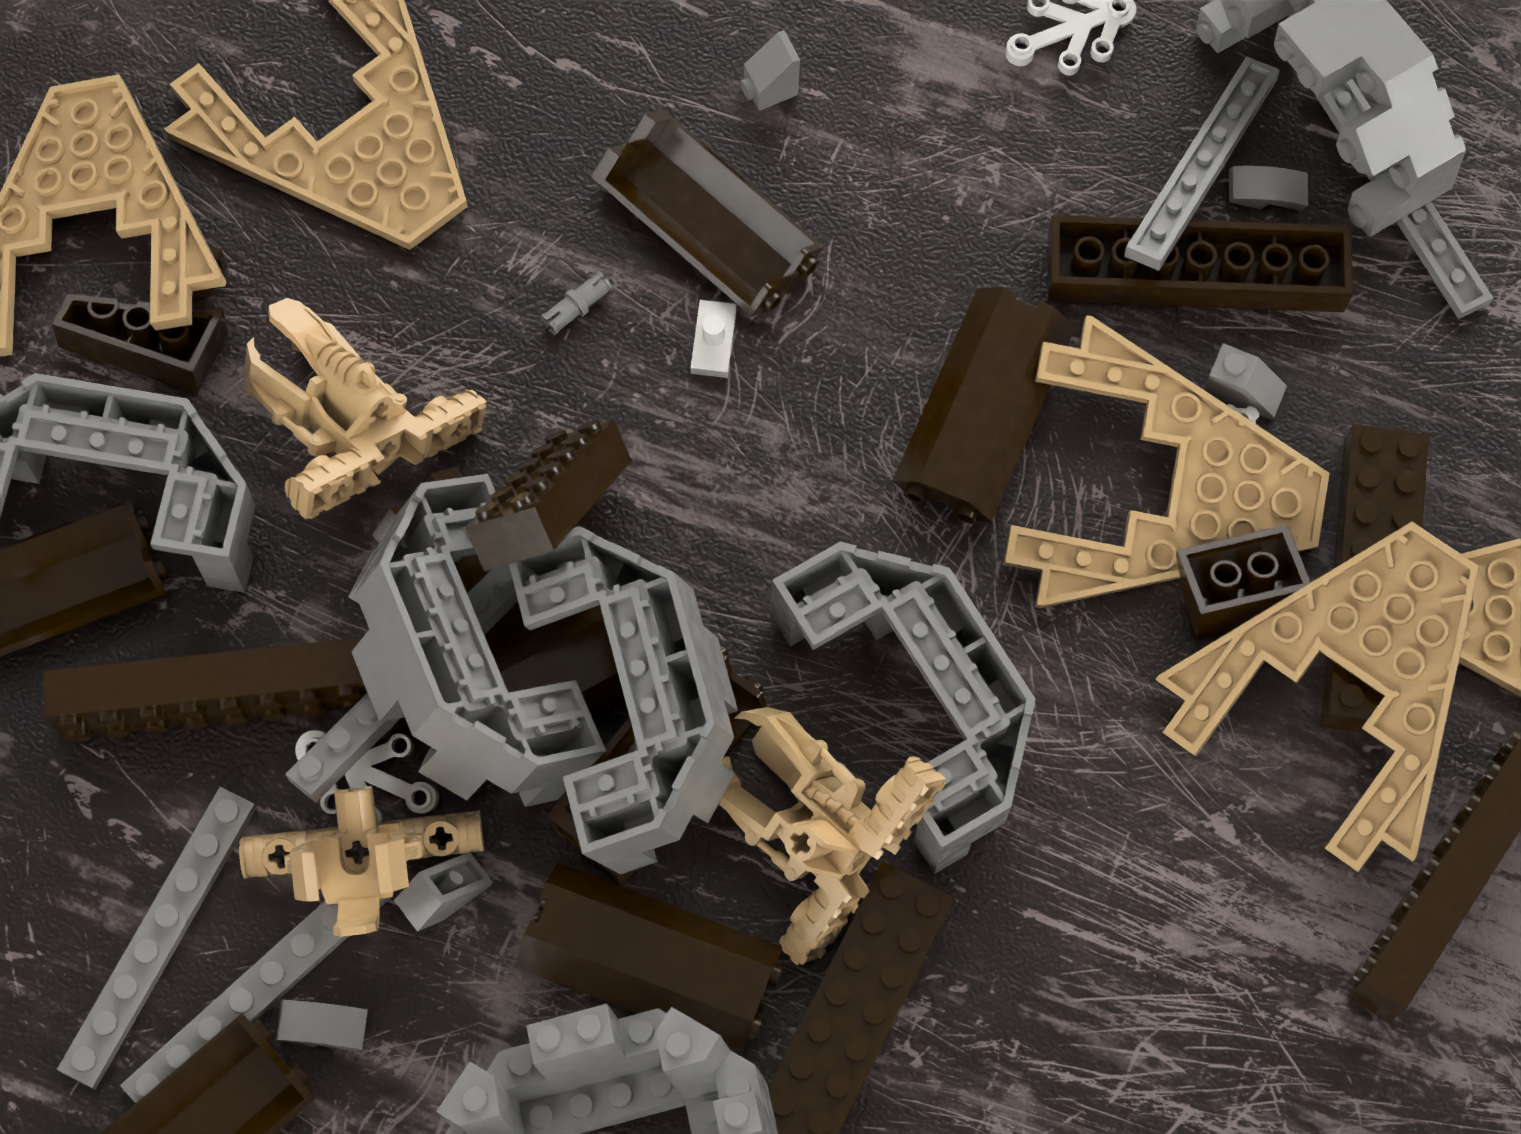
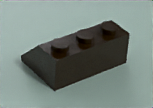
M1288 525L1176 551L1184 604L1197 638L1234 630L1311 583Z

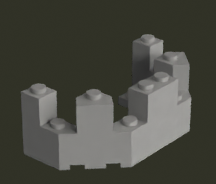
M1213 0L1200 8L1197 33L1201 40L1206 44H1210L1217 54L1240 40L1248 39L1289 16V18L1278 24L1274 47L1278 56L1283 61H1288L1294 68L1304 87L1310 88L1320 98L1356 77L1361 90L1366 94H1370L1378 103L1341 125L1336 143L1341 158L1345 162L1351 163L1358 173L1375 176L1390 167L1389 171L1353 191L1347 209L1352 223L1357 228H1362L1369 238L1453 188L1466 152V147L1462 136H1454L1449 120L1455 116L1445 88H1437L1432 72L1438 70V66L1432 52L1387 0Z
M34 373L21 381L22 385L5 396L0 394V517L10 480L39 484L47 455L167 475L150 543L154 550L192 556L208 587L242 593L246 592L254 559L247 540L256 505L246 482L232 465L224 450L187 398Z
M488 474L421 483L397 513L385 537L368 557L348 596L360 604L369 627L367 633L351 652L378 720L382 722L405 717L412 736L431 746L418 772L465 800H468L486 779L511 794L519 792L525 807L558 800L566 792L563 776L591 767L606 752V749L576 680L510 693L506 689L454 564L463 556L476 555L465 527L475 518V511L491 501L490 495L496 492Z
M578 526L571 530L554 551L510 563L509 567L524 626L529 630L599 605L601 607L638 750L563 776L582 854L619 874H623L657 862L654 849L680 840L692 816L709 823L735 774L721 764V761L734 739L728 714L736 712L738 709L718 637L703 626L693 588L674 572L660 565L658 566L642 558L640 555Z
M838 542L772 580L770 615L790 646L806 638L813 650L863 621L876 640L894 631L964 739L963 742L927 762L934 767L936 772H940L946 778L944 781L946 785L941 792L937 791L933 796L934 802L917 824L913 842L935 874L966 856L972 842L1006 822L1012 806L1036 699L949 567L936 564L929 566L912 562L911 558L882 551L875 553L856 548L857 545Z
M607 1004L526 1025L530 1043L499 1051L487 1071L469 1062L436 1111L450 1125L445 1134H582L686 1106L691 1134H778L768 1085L755 1064L732 1052L719 1034L673 1007L670 1008L668 1013L657 1008L618 1019Z

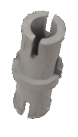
M597 271L577 289H569L565 293L563 300L540 316L546 328L551 326L549 331L552 334L556 335L577 316H585L592 304L613 290L607 278L601 279L604 277V274Z

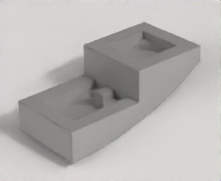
M1232 166L1229 169V202L1260 210L1271 204L1302 211L1308 206V173L1268 166Z
M282 1000L275 1041L310 1047L320 1045L358 1052L363 1047L368 1009L318 1002Z

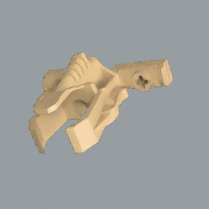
M285 298L270 305L268 314L269 321L292 341V350L302 352L317 376L309 380L306 391L260 360V354L254 347V337L247 343L243 374L247 394L261 403L272 414L271 420L275 425L286 426L293 432L296 439L308 447L307 450L310 455L317 456L310 461L304 471L299 473L297 477H291L285 482L287 498L289 497L292 507L298 510L305 520L308 518L312 519L318 516L319 512L323 510L328 511L334 506L351 499L350 496L354 494L359 495L365 492L366 488L370 486L374 487L380 484L381 481L378 480L374 472L378 475L381 474L397 458L402 457L417 465L423 462L424 458L438 454V451L441 449L446 450L452 445L467 439V436L475 435L482 431L487 401L481 396L479 397L477 392L466 389L461 394H456L449 399L444 396L435 397L425 406L422 412L414 417L406 410L407 397L397 393L389 384H384L375 374V367L372 363L364 362L332 324L324 322L300 301ZM312 428L315 433L312 434L308 429ZM331 452H336L337 454L331 458L323 455Z
M768 707L743 711L735 719H746L756 726H761L752 740L755 754L788 785L799 802L790 809L774 812L741 787V781L734 774L718 805L724 808L735 823L745 832L746 842L751 846L757 845L771 857L772 862L784 871L785 877L789 881L801 879L809 872L817 877L814 882L819 888L797 906L791 915L790 921L792 923L787 928L786 935H783L779 940L782 951L788 954L796 965H804L806 962L817 958L821 959L826 953L825 947L834 942L848 922L847 916L850 912L854 913L859 907L857 902L861 897L864 899L869 893V889L859 873L871 856L879 860L884 853L881 850L882 848L887 849L894 855L897 854L901 848L900 842L903 838L907 840L912 833L910 828L915 823L918 824L934 802L933 796L937 791L941 792L946 785L944 782L946 778L940 772H936L929 763H924L917 757H909L905 761V766L880 788L875 798L876 804L871 811L861 801L866 788L864 781L859 778L856 779L844 764L838 763L827 751V743L824 740L812 738L790 712ZM725 756L721 764L733 771L730 757ZM780 838L785 844L790 858L783 852L774 850L765 840L770 841Z
M372 786L335 790L334 796L338 823L336 827L242 837L239 841L240 865L244 879L290 873L293 879L295 900L306 902L320 901L318 890L321 888L326 905L338 903L337 921L333 926V935L340 937L367 934L378 930L380 899L393 897L394 891L409 887L406 861L432 856L439 857L450 854L484 851L480 810L389 820L378 823ZM438 827H444L445 833H452L453 837L448 838L446 845H440L439 839H432V835L436 834ZM356 841H360L362 847L368 848L364 857H360L357 850H351ZM279 845H283L284 851L290 853L284 856L285 863H282L280 857L273 856Z

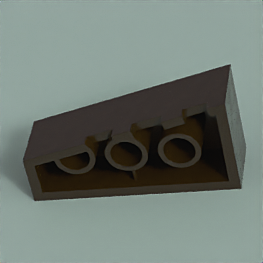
M67 294L52 322L58 347L198 394L228 334L224 310L210 309L209 313L192 311V325L156 331L150 324V302L138 301L134 305L118 303L117 299L76 294Z

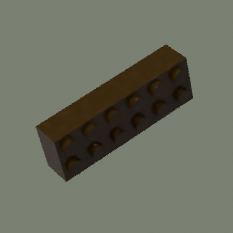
M596 419L579 426L578 431L567 434L566 430H560L548 435L545 438L546 443L531 452V459L518 466L519 471L504 481L505 486L490 495L491 501L475 511V518L465 527V530L484 571L554 551L632 460L614 420L600 424L599 420Z

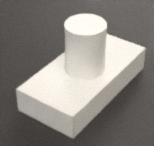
M700 300L690 368L691 374L728 378L737 304Z

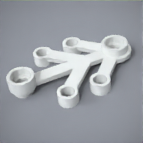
M1028 0L1027 10L1031 15L1036 17L1045 16L1063 23L1031 36L1024 33L1013 35L1007 42L1006 58L1015 66H1025L1033 60L1035 50L1072 36L1068 49L1062 52L1059 57L1058 68L1065 75H1074L1080 68V55L1091 28L1105 23L1101 37L1095 39L1092 43L1090 54L1097 62H1107L1112 56L1113 41L1118 28L1130 24L1135 17V2L1133 0H1062L1066 4L1079 3L1095 10L1083 14L1054 4L1050 0ZM1035 1H1040L1044 4V6L1036 7L1032 3ZM1113 6L1122 7L1124 10L1116 11ZM1023 44L1027 46V48L1019 49L1015 45ZM1105 47L1108 52L1100 53L1096 48ZM1070 59L1075 62V65L1068 66L1063 61Z
M311 730L304 733L298 739L295 748L298 761L308 752L309 746L314 742L317 743L326 734L325 732ZM395 734L387 743L368 750L345 773L350 789L367 787L366 782L405 799L408 808L415 813H429L439 803V792L433 784L429 782H416L412 785L372 767L393 757L409 756L414 749V742L407 734ZM399 738H403L407 742V748L403 753H399L395 749V742ZM336 783L320 800L322 809L329 814H336V809H331L328 805V798L334 794L335 790H338ZM419 790L424 791L427 796L426 802L423 805H418L414 800V795ZM376 808L378 823H381L382 814L380 810Z

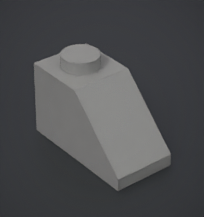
M785 30L774 35L744 64V79L740 80L741 88L748 101L753 99L759 111L798 95L800 59Z
M1223 343L1204 390L1215 398L1240 408L1246 409L1248 406H1253L1258 410L1259 415L1273 420L1287 385L1259 357Z
M465 853L418 872L410 881L409 887L404 888L394 901L418 932L445 920L490 887L493 882L471 853Z

